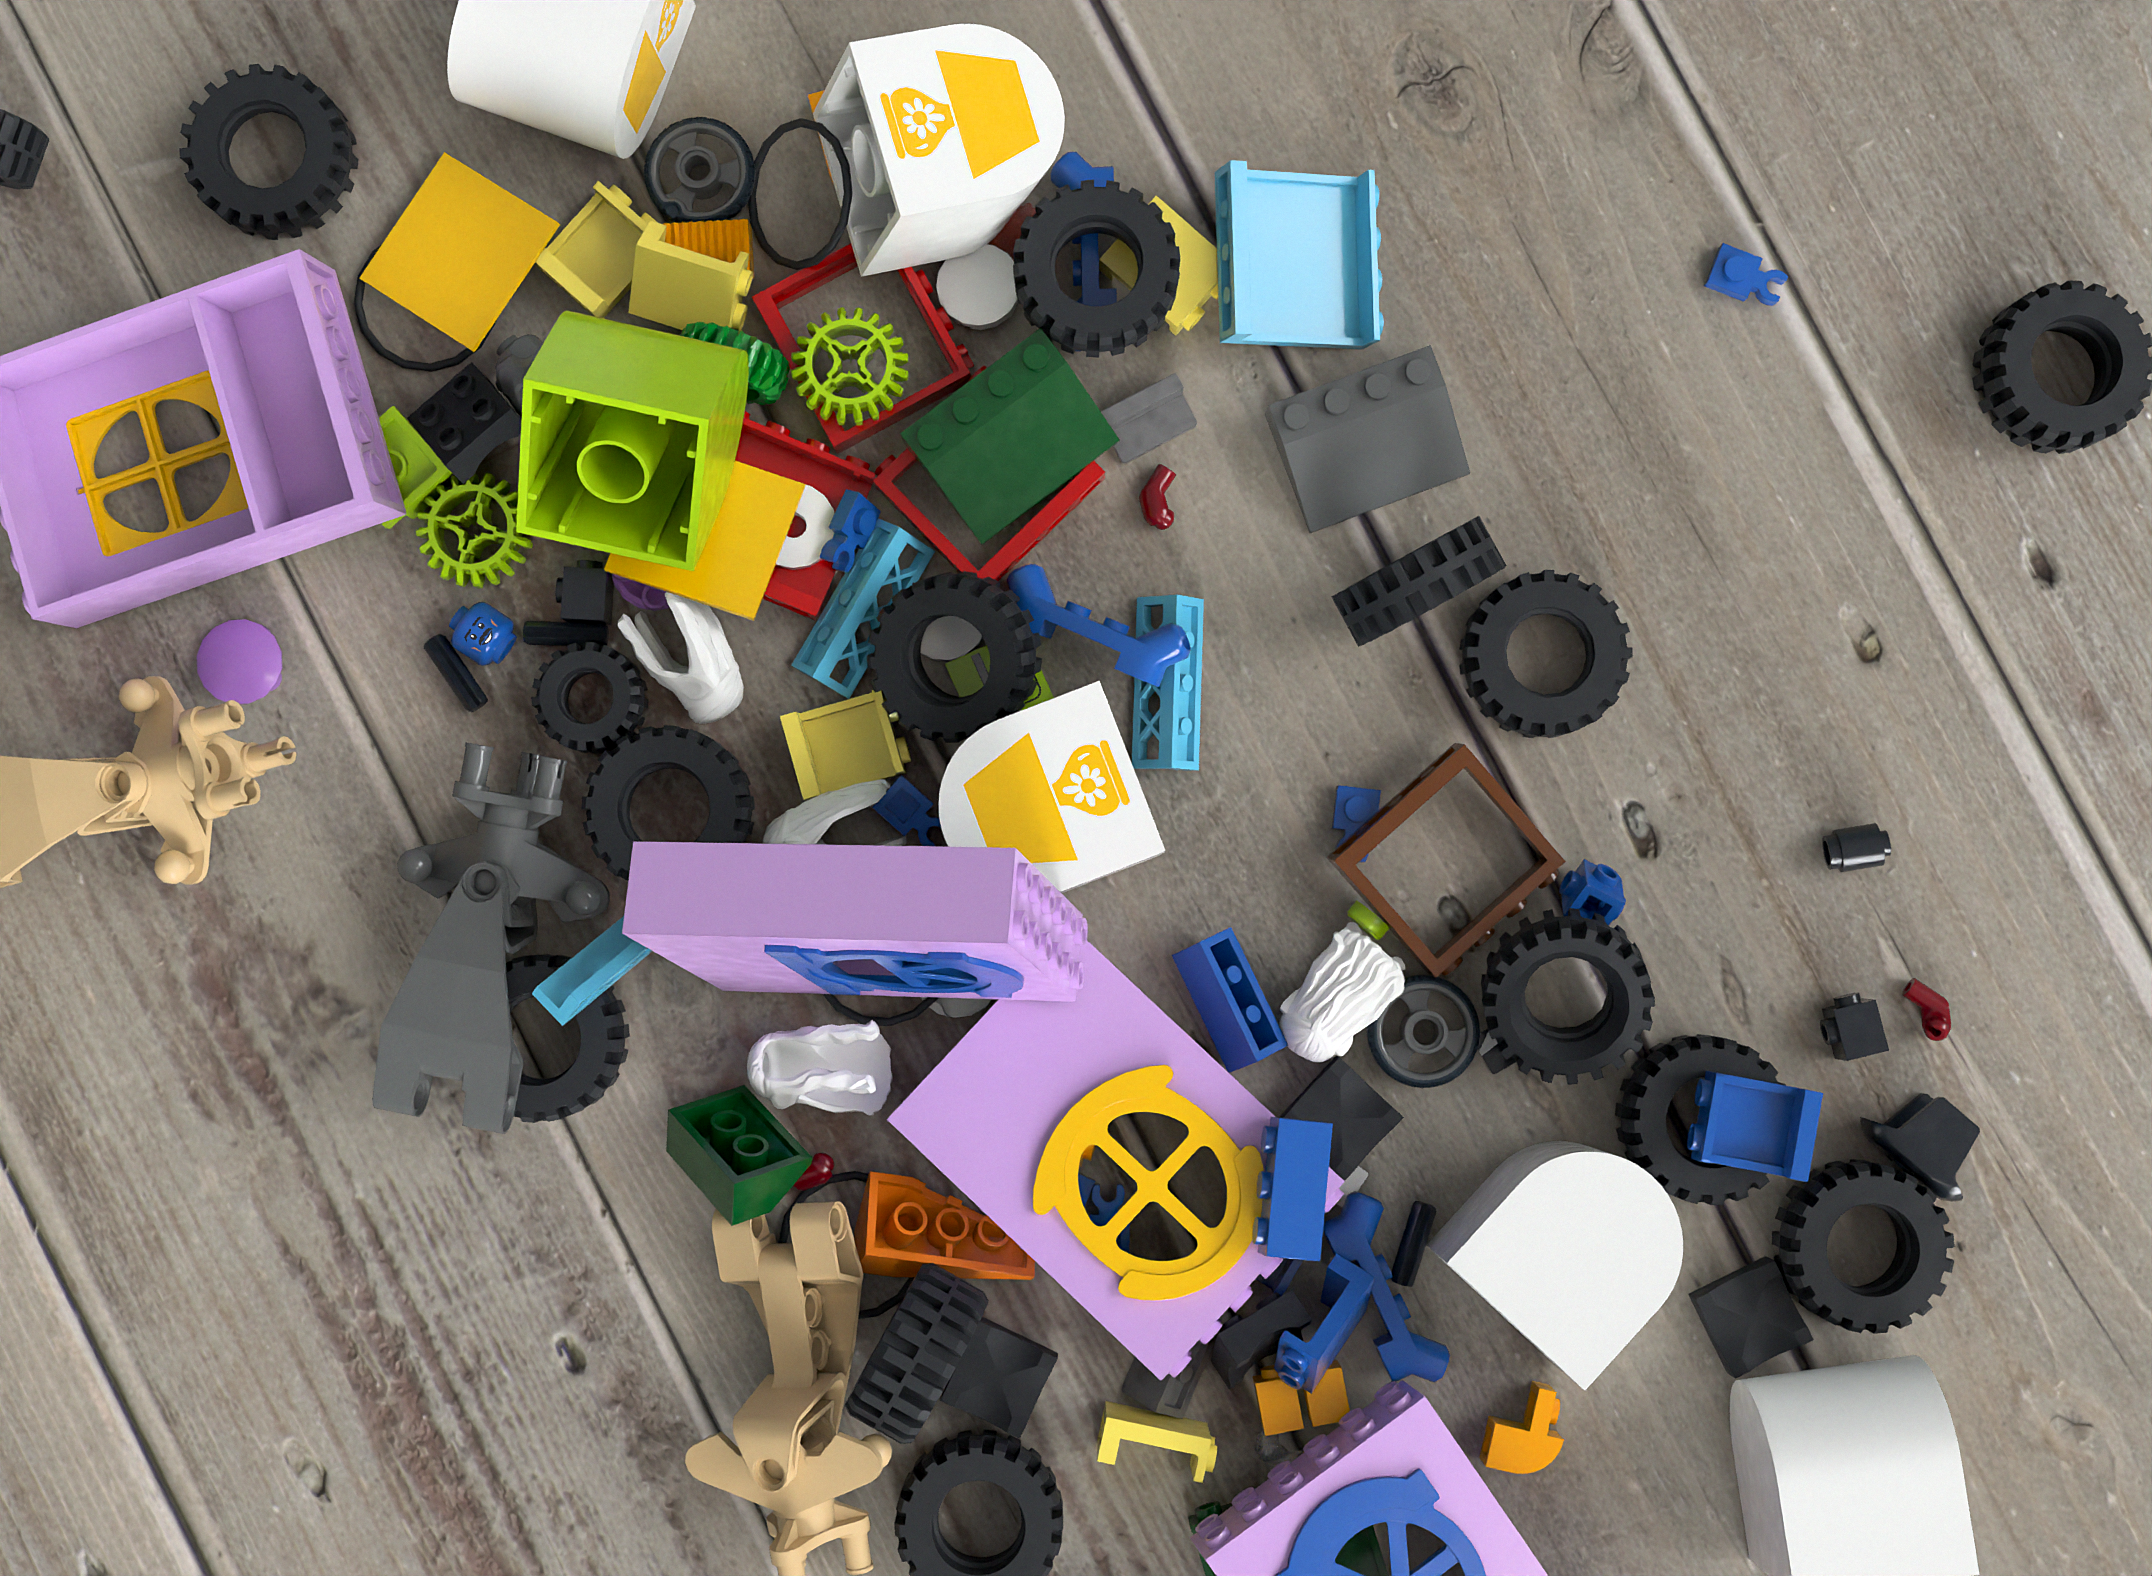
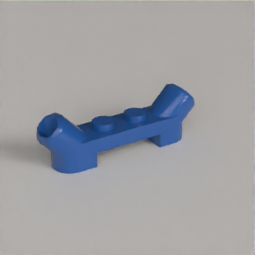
M1067 152L1053 166L1050 175L1051 181L1056 187L1061 188L1069 185L1072 191L1081 188V181L1094 179V187H1106L1107 180L1114 181L1113 166L1092 167L1077 152ZM1098 233L1086 234L1073 239L1072 244H1081V260H1073V286H1082V296L1076 302L1088 306H1106L1117 302V288L1099 289Z
M1036 564L1025 565L1013 570L1006 580L1009 589L1020 598L1016 603L1020 610L1028 609L1034 619V621L1029 623L1033 634L1039 633L1040 636L1051 639L1056 626L1059 625L1117 650L1121 653L1114 669L1139 680L1160 687L1166 668L1189 657L1191 647L1183 628L1175 623H1169L1134 638L1127 635L1130 628L1128 625L1108 617L1105 618L1103 624L1089 618L1092 610L1071 601H1067L1065 607L1058 605L1045 570Z
M1354 1191L1347 1195L1340 1215L1325 1222L1323 1232L1334 1256L1338 1254L1350 1262L1355 1260L1359 1268L1375 1277L1371 1296L1388 1333L1373 1339V1343L1391 1381L1397 1382L1410 1375H1415L1430 1382H1436L1443 1377L1446 1371L1450 1353L1446 1345L1408 1331L1404 1320L1411 1318L1408 1308L1401 1294L1393 1296L1386 1280L1393 1278L1383 1254L1374 1256L1370 1247L1384 1210L1381 1201Z

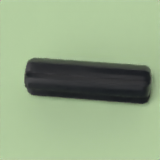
M526 621L523 627V640L529 645L567 646L573 643L585 645V642H595L599 645L607 646L609 629L603 623Z
M438 634L430 638L424 644V649L465 710L474 712L483 707L488 702L487 696L446 636Z
M1415 1201L1412 1205L1391 1271L1393 1278L1390 1279L1396 1284L1406 1287L1414 1285L1437 1212L1436 1208L1431 1204Z

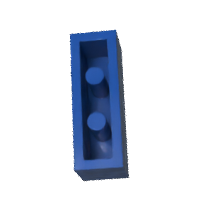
M1231 927L1172 955L1228 1073L1256 1063L1288 1046Z
M1270 1116V1126L1263 1127L1261 1151L1262 1153H1267L1266 1169L1259 1172L1257 1180V1198L1263 1199L1261 1217H1255L1252 1231L1253 1244L1258 1245V1253L1268 1257L1320 1261L1332 1123Z

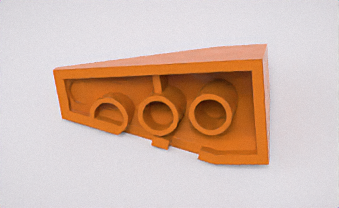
M872 1171L868 1174L854 1231V1241L863 1273L890 1277H915L922 1264L934 1263L951 1274L964 1279L1032 1280L1035 1277V1260L989 1216L961 1205L962 1200L951 1195L945 1197L926 1188V1183L913 1177Z

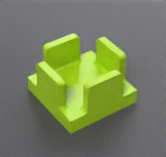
M392 406L379 417V421L407 512L404 516L415 519L418 516L417 513L429 507L424 502V497L430 496L437 500L441 496L436 490L437 485H441L453 473L441 462L398 408ZM404 516L383 522L382 525L390 529Z

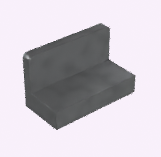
M1176 372L1101 411L1120 439L1113 447L1123 464L1196 427L1197 420L1183 396L1184 387Z
M1213 1337L1205 1345L1198 1340L1189 1350L1192 1353L1190 1355L1192 1357L1191 1361L1175 1378L1168 1373L1160 1381L1141 1361L1134 1357L1123 1383L1122 1392L1156 1413L1183 1419L1217 1338Z

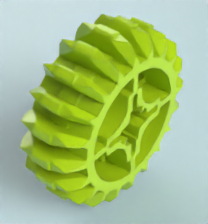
M840 307L837 309L838 320L832 322L827 312L821 314L824 326L821 329L815 323L809 322L807 324V330L813 337L812 339L798 336L796 340L797 345L804 351L792 353V362L801 366L793 369L791 374L793 380L803 381L796 387L799 396L812 394L806 402L809 410L816 409L823 403L820 413L822 419L827 420L833 411H837V423L839 425L845 424L847 414H853L855 424L862 425V412L868 411L870 417L875 421L879 419V412L876 407L878 404L888 411L893 408V402L887 394L895 397L903 395V388L894 381L903 382L908 380V371L899 368V366L909 362L908 354L896 352L904 345L902 337L888 339L894 331L891 323L884 324L877 329L880 320L877 313L870 315L867 322L863 321L862 308H856L853 319H847L845 308ZM853 335L868 340L862 339L854 346H845L838 342L836 338ZM823 349L832 361L833 367L826 374L827 380L820 385L814 375V366L818 354ZM878 349L881 350L886 360L885 374L879 384L872 379V374L867 370L868 364L873 359V353ZM841 359L843 361L850 359V363L852 359L857 360L859 374L857 372L851 374L850 370L848 374L843 373ZM852 386L868 394L856 398H842L832 393L834 391L839 393L845 387Z
M475 473L466 481L465 485L453 475L450 480L452 489L449 490L443 484L437 485L436 490L441 495L438 500L430 496L424 497V502L432 507L430 513L424 511L417 513L418 519L428 524L427 527L416 529V535L420 538L429 539L419 547V550L424 555L433 554L429 558L427 565L432 569L442 567L440 577L448 581L455 576L458 586L465 587L471 578L474 587L477 589L483 588L485 575L493 585L500 584L498 571L502 570L506 575L512 577L515 571L509 563L513 559L520 564L526 562V558L518 553L519 548L529 549L533 547L532 541L522 537L523 533L516 532L518 491L509 493L511 484L504 479L495 485V477L490 473H486L482 477L481 482ZM476 498L475 501L470 502V506L464 514L459 516L449 515L463 501ZM492 499L500 504L506 515L507 531L500 530L492 524L491 517L493 511L489 509ZM477 521L479 525L492 534L482 532L480 536L475 534L474 539L473 536L459 526L469 528L471 524L476 526L475 522ZM444 529L458 535V550L461 551L459 562L451 556L446 547ZM492 544L502 545L497 553L489 559L474 563L475 558L480 559L483 549Z

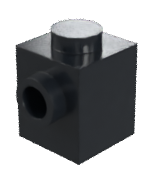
M577 560L576 567L564 566L563 577L557 578L555 588L556 602L561 603V619L566 622L612 624L614 582L612 573L603 569V562Z
M1851 993L1833 998L1834 1006L1822 1008L1824 1019L1820 1020L1821 1034L1825 1043L1831 1045L1835 1059L1850 1061L1889 1051L1876 999H1861L1860 993Z

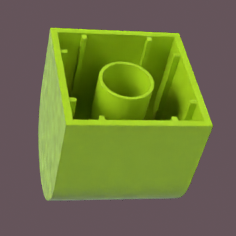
M564 311L555 322L523 378L516 532L694 571L725 498L738 450L749 377V361L746 350L572 311Z

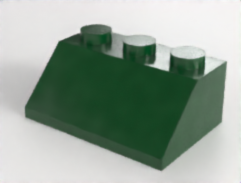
M745 1085L668 1109L666 1152L731 1226L770 1213L812 1163V1156Z

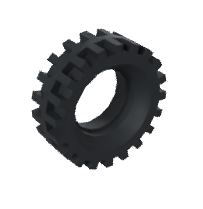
M250 64L249 74L240 76L234 69L225 72L224 74L228 82L220 88H217L212 82L208 83L204 89L210 95L203 105L194 100L192 101L188 109L196 116L192 125L182 123L180 131L188 139L187 148H179L180 159L188 165L189 171L184 174L188 183L197 190V197L229 225L232 224L243 233L251 236L254 233H260L268 240H278V233H288L292 238L303 236L301 228L312 224L316 229H319L325 225L321 216L329 209L333 210L336 214L341 210L343 206L337 199L343 190L352 192L354 183L349 179L350 169H358L359 159L352 153V145L357 144L356 138L346 124L348 120L343 112L307 76L300 72L297 75H293L284 66L274 64L273 71H265L259 64ZM274 112L286 115L298 124L304 134L306 151L301 166L290 179L278 186L259 188L247 185L237 177L231 167L229 149L233 136L244 122L258 114Z
M1477 516L1331 597L1359 647L1456 597L1504 569L1507 565L1480 516Z
M1543 570L1541 573L1529 574V572L1521 574L1515 579L1503 583L1486 596L1466 623L1467 629L1464 638L1460 640L1459 650H1462V664L1459 665L1460 674H1465L1469 687L1466 689V692L1470 698L1474 697L1482 708L1480 712L1486 718L1490 716L1500 723L1499 728L1507 732L1512 730L1528 738H1554L1580 730L1600 719L1602 714L1619 699L1617 694L1620 688L1628 681L1630 673L1626 672L1628 659L1633 658V648L1627 647L1625 634L1630 632L1627 622L1621 624L1615 612L1619 609L1615 601L1608 602L1599 593L1602 588L1595 583L1589 586L1578 580L1580 575L1571 572L1567 575L1555 574L1554 570ZM1550 614L1564 618L1577 629L1584 641L1586 660L1582 674L1571 687L1560 693L1542 694L1528 690L1516 680L1508 666L1507 646L1510 635L1520 622L1531 616Z
M1569 908L1568 916L1555 917L1553 909L1543 911L1544 919L1538 922L1531 923L1528 917L1520 920V930L1512 936L1505 932L1499 938L1501 947L1496 953L1489 952L1486 959L1488 968L1486 974H1482L1481 977L1482 1003L1488 1032L1492 1040L1496 1039L1501 1055L1506 1060L1513 1057L1517 1061L1518 1070L1526 1075L1531 1068L1539 1071L1541 1080L1552 1083L1554 1075H1565L1568 1085L1578 1084V1074L1588 1072L1591 1073L1595 1081L1604 1078L1601 1068L1610 1063L1619 1070L1626 1064L1623 1055L1629 1049L1635 1052L1640 1050L1643 1046L1640 1035L1643 1030L1650 1031L1653 1023L1650 1010L1651 1007H1655V997L1651 988V979L1639 948L1635 943L1632 944L1627 939L1625 931L1619 925H1616L1614 928L1608 926L1604 916L1594 913L1592 919L1581 917L1579 909ZM1574 957L1588 961L1601 972L1606 981L1607 989L1603 1007L1594 1018L1576 1027L1557 1028L1546 1025L1534 1017L1525 1001V990L1532 974L1540 966L1554 959Z

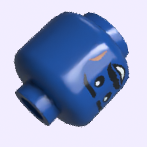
M478 602L469 609L462 606L455 613L449 624V627L454 630L451 639L453 647L481 666L489 665L492 662L496 664L502 662L517 639V636L513 634V621L486 602Z

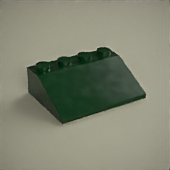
M1041 328L900 433L905 446L981 545L985 544L1120 441L1067 361Z

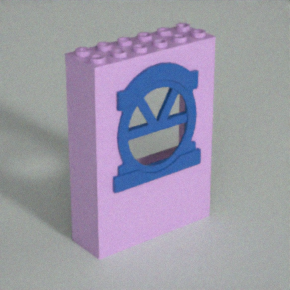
M633 841L622 934L722 991L1076 1002L1077 989H1082L1084 984V965L1082 962H1079L1080 945H1085L1087 941L1088 925L1086 918H1082L1083 914L1016 848Z
M1403 1380L1398 1383L1394 1381L1384 1385L1375 1393L1374 1398L1376 1400L1362 1410L1361 1408H1355L1349 1411L1340 1419V1426L1327 1436L1321 1434L1310 1440L1304 1446V1453L1291 1463L1284 1461L1275 1466L1268 1473L1267 1477L1269 1479L1256 1489L1249 1487L1240 1492L1232 1500V1507L1219 1516L1212 1514L1202 1520L1195 1529L1197 1533L1190 1537L1216 1576H1364L1337 1564L1335 1558L1345 1543L1356 1533L1371 1525L1386 1522L1391 1576H1441L1458 1562L1464 1576H1548L1427 1398ZM1408 1523L1429 1530L1445 1543L1443 1547L1411 1571H1409L1406 1525Z

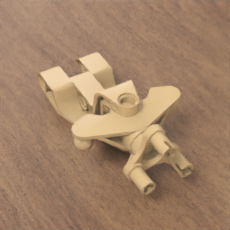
M149 676L143 680L139 678L128 680L119 691V700L126 710L135 713L134 724L140 728L132 753L124 752L117 757L66 758L62 760L0 755V888L23 882L20 870L22 867L76 831L79 835L86 836L151 825L165 839L161 848L162 853L158 855L155 861L154 871L157 877L168 884H177L179 882L185 885L198 884L203 881L208 871L213 819L226 816L231 809L256 804L260 799V788L255 779L251 780V778L264 775L267 769L292 764L296 760V752L285 755L281 752L293 749L295 745L292 740L284 736L260 745L254 742H240L227 736L224 731L240 728L245 720L244 711L235 700H229L209 708L197 706L184 710L173 688L165 678Z
M840 1201L796 1203L790 1213L789 1221L792 1243H776L774 1233L769 1232L765 1214L731 1226L721 1213L715 1209L712 1217V1234L720 1279L723 1282L743 1287L751 1296L769 1336L774 1373H770L764 1378L734 1416L733 1434L738 1446L722 1432L709 1435L688 1449L685 1459L687 1469L699 1481L773 1510L766 1520L769 1535L774 1537L769 1550L772 1565L777 1567L778 1576H806L807 1553L836 1538H841L846 1573L850 1575L867 1573L874 1567L867 1534L871 1529L869 1513L866 1510L836 1501L834 1498L875 1480L880 1475L883 1467L888 1464L892 1456V1448L890 1442L883 1435L874 1433L860 1440L842 1432L838 1433L856 1343L864 1275L846 1208Z

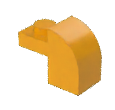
M1532 1381L1523 1423L1488 1416L1479 1456L1486 1467L1515 1474H1528L1543 1469L1556 1458L1562 1448L1564 1439L1557 1431L1549 1430V1424H1556L1560 1411V1399L1556 1398L1557 1392L1549 1384Z

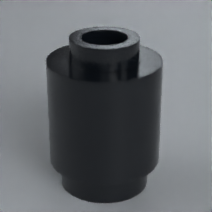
M1876 823L1836 829L1832 831V835H1826L1822 838L1824 859L1829 870L1839 869L1840 872L1883 866L1885 856L1891 855L1889 835L1886 830L1880 831Z

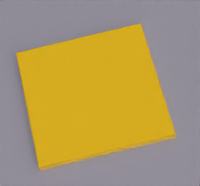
M444 152L359 279L475 352L560 224Z
M735 461L725 498L694 571L610 553L604 570L754 621L806 484Z

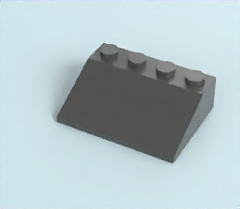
M1431 345L1268 405L1265 413L1309 533L1470 474L1447 387Z

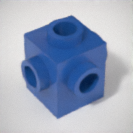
M1586 859L1581 862L1576 871L1570 870L1565 875L1559 888V893H1561L1563 916H1568L1569 908L1579 909L1581 917L1592 919L1594 913L1604 916L1608 926L1613 920L1618 918L1626 902L1622 879L1618 873L1607 865H1595Z

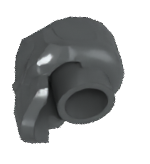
M532 334L519 338L512 335L504 340L497 349L499 358L495 366L496 387L509 400L514 410L521 417L523 378L543 345V342L536 335Z

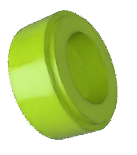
M1357 900L1347 911V916L1375 940H1380L1390 929L1377 915Z

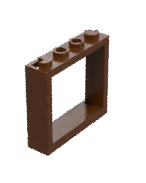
M1460 743L1451 745L1326 857L1373 912L1388 925L1389 930L1421 967L1434 977H1438L1441 973L1445 976L1454 971L1462 963L1463 958L1461 955L1472 945L1478 947L1490 939L1495 933L1493 926L1504 916L1511 918L1520 912L1527 904L1525 898L1537 887L1543 889L1550 885L1559 876L1557 869L1566 862L1468 747ZM1462 769H1465L1541 859L1433 955L1358 869L1356 864Z

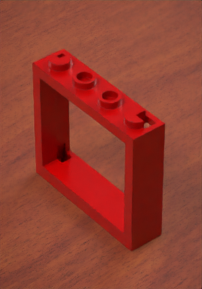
M851 243L826 256L818 265L804 268L752 296L783 356L788 360L791 370L801 366L792 362L791 359L793 352L801 350L778 309L858 267ZM912 267L897 269L896 271L952 373L894 404L890 411L885 409L879 412V419L874 421L870 417L864 420L862 425H855L844 431L842 425L837 423V416L834 411L827 420L821 418L820 413L823 403L816 409H813L837 454L958 390L971 378L968 369L972 368L974 364L964 344L962 343L956 347L948 332L953 330L954 327L943 306L935 309L928 295L934 291L922 269L915 272Z
M984 365L980 369H978L971 376L968 382L972 380L974 377H976L978 374H980L982 371H984L987 367ZM908 448L897 458L894 455L887 457L876 468L874 473H876L877 477L873 480L876 489L958 573L964 571L977 573L978 578L990 577L1000 581L1105 480V471L1095 461L1082 469L1065 488L979 571L894 485L917 462Z

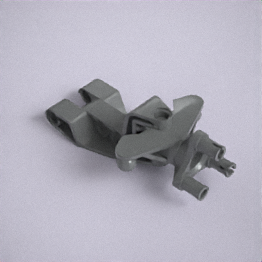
M465 742L466 748L460 780L455 781L452 796L479 819L476 833L405 851L397 862L398 872L405 881L417 885L437 899H440L453 889L455 890L414 959L381 1024L372 1101L376 1109L420 1117L425 1111L429 1100L433 1076L462 1081V1091H466L462 1126L506 1134L514 1117L523 1070V1058L515 1045L512 1035L505 952L514 954L536 940L538 931L536 898L548 900L564 923L596 917L602 914L608 908L610 892L601 880L538 842L540 833L538 827L557 816H561L564 801L559 799L565 766L568 761L521 752L522 758L516 790L511 789V793L489 791L490 787L486 786L494 747Z

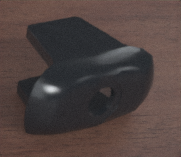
M1920 1093L1883 1124L1860 1117L1864 1136L1891 1162L1893 1161L1903 1172L1916 1178L1917 1183L1929 1188L1940 1200L1950 1202L1962 1201L1963 1196L1956 1182V1173L1978 1137L1980 1128L1946 1098L1936 1097L1933 1099L1928 1094Z

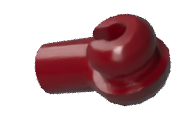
M1158 464L1139 494V502L1144 520L1150 526H1155L1159 530L1169 528L1173 524L1175 517L1174 512L1168 509L1164 494L1176 477V474L1162 464Z
M1912 978L1903 989L1902 996L1920 1007L1922 1028L1926 1037L1932 1041H1942L1947 1038L1951 1030L1949 1003L1945 997L1916 978Z
M816 1153L811 1165L792 1187L804 1191L825 1184L832 1177L831 1171L835 1166L833 1158L826 1153Z

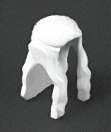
M669 592L665 593L667 603L685 638L689 667L680 665L671 658L667 648L660 641L645 613L640 611L635 615V625L630 617L623 614L618 620V627L624 637L631 642L636 658L643 664L651 677L655 678L662 686L674 692L684 708L688 710L692 721L699 724L716 722L730 714L740 705L744 686L739 666L734 660L720 621L712 612L710 606Z
M883 779L862 782L839 790L828 791L807 800L798 807L791 808L780 817L774 819L767 826L763 844L827 845L821 837L836 820L877 803L886 794L890 784ZM906 835L875 845L905 846L907 843Z
M1350 922L1340 932L1336 931L1333 933L1331 944L1313 961L1302 986L1294 991L1280 1007V1011L1283 1014L1279 1020V1027L1288 1043L1287 1047L1299 1056L1312 1062H1324L1331 1059L1334 1055L1343 1056L1351 1047L1353 1036L1377 1020L1388 1004L1402 995L1404 991L1405 979L1402 971L1405 970V964L1403 960L1397 956L1390 957L1378 944L1372 942L1368 936L1362 935L1361 929L1355 922Z
M873 1020L866 1025L847 1024L837 1026L830 1024L822 1027L806 1026L793 1031H776L775 1033L763 1035L751 1047L747 1059V1074L755 1092L771 1100L777 1109H785L795 1103H801L833 1113L858 1111L871 1116L874 1115V1112L882 1109L883 1104L887 1101V1096L891 1092L890 1084L893 1079L891 1059L889 1057L891 1048L882 1034H880L878 1024Z

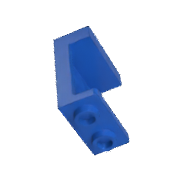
M1706 1071L1705 1080L1700 1079L1698 1081L1695 1092V1104L1700 1106L1697 1124L1692 1123L1688 1132L1687 1147L1689 1150H1692L1691 1158L1704 1163L1721 1164L1808 1182L1823 1093Z
M1338 1254L1334 1256L1327 1267L1320 1300L1321 1303L1331 1308L1330 1312L1309 1342H1304L1288 1331H1284L1278 1344L1274 1366L1278 1376L1288 1386L1294 1389L1303 1388L1311 1394L1366 1313L1375 1278Z

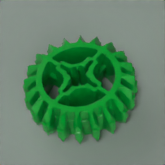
M696 322L687 324L683 328L680 336L746 350L749 361L746 403L765 405L779 400L782 391H785L789 380L787 376L790 370L788 360L779 350L772 349L769 343L758 340L756 336L747 335L742 330L731 329L727 325L722 327L713 322L708 324Z

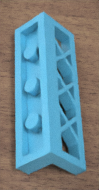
M878 518L875 529L871 533L865 548H859L852 568L848 573L845 572L791 666L849 699L867 669V655L875 651V645L868 643L869 637L867 641L856 644V629L860 623L869 620L871 630L879 627L880 622H878L876 617L883 607L892 603L891 598L887 605L878 607L876 595L880 588L891 583L894 596L900 590L912 586V583L917 582L935 551L902 528ZM907 544L918 551L909 568L900 570L898 558ZM848 658L850 670L840 684L829 676L839 660Z
M1182 595L1137 597L1136 638L1154 630L1151 626V607L1163 606V622L1159 628L1169 623L1181 626L1187 635L1191 651L1187 659L1166 668L1160 687L1134 677L1132 766L1134 769L1199 770L1204 599ZM1156 691L1160 697V709L1153 717L1148 711L1149 698ZM1154 734L1159 740V758L1147 759V742Z
M624 916L540 983L533 991L532 995L562 1026L652 952V950L622 934Z

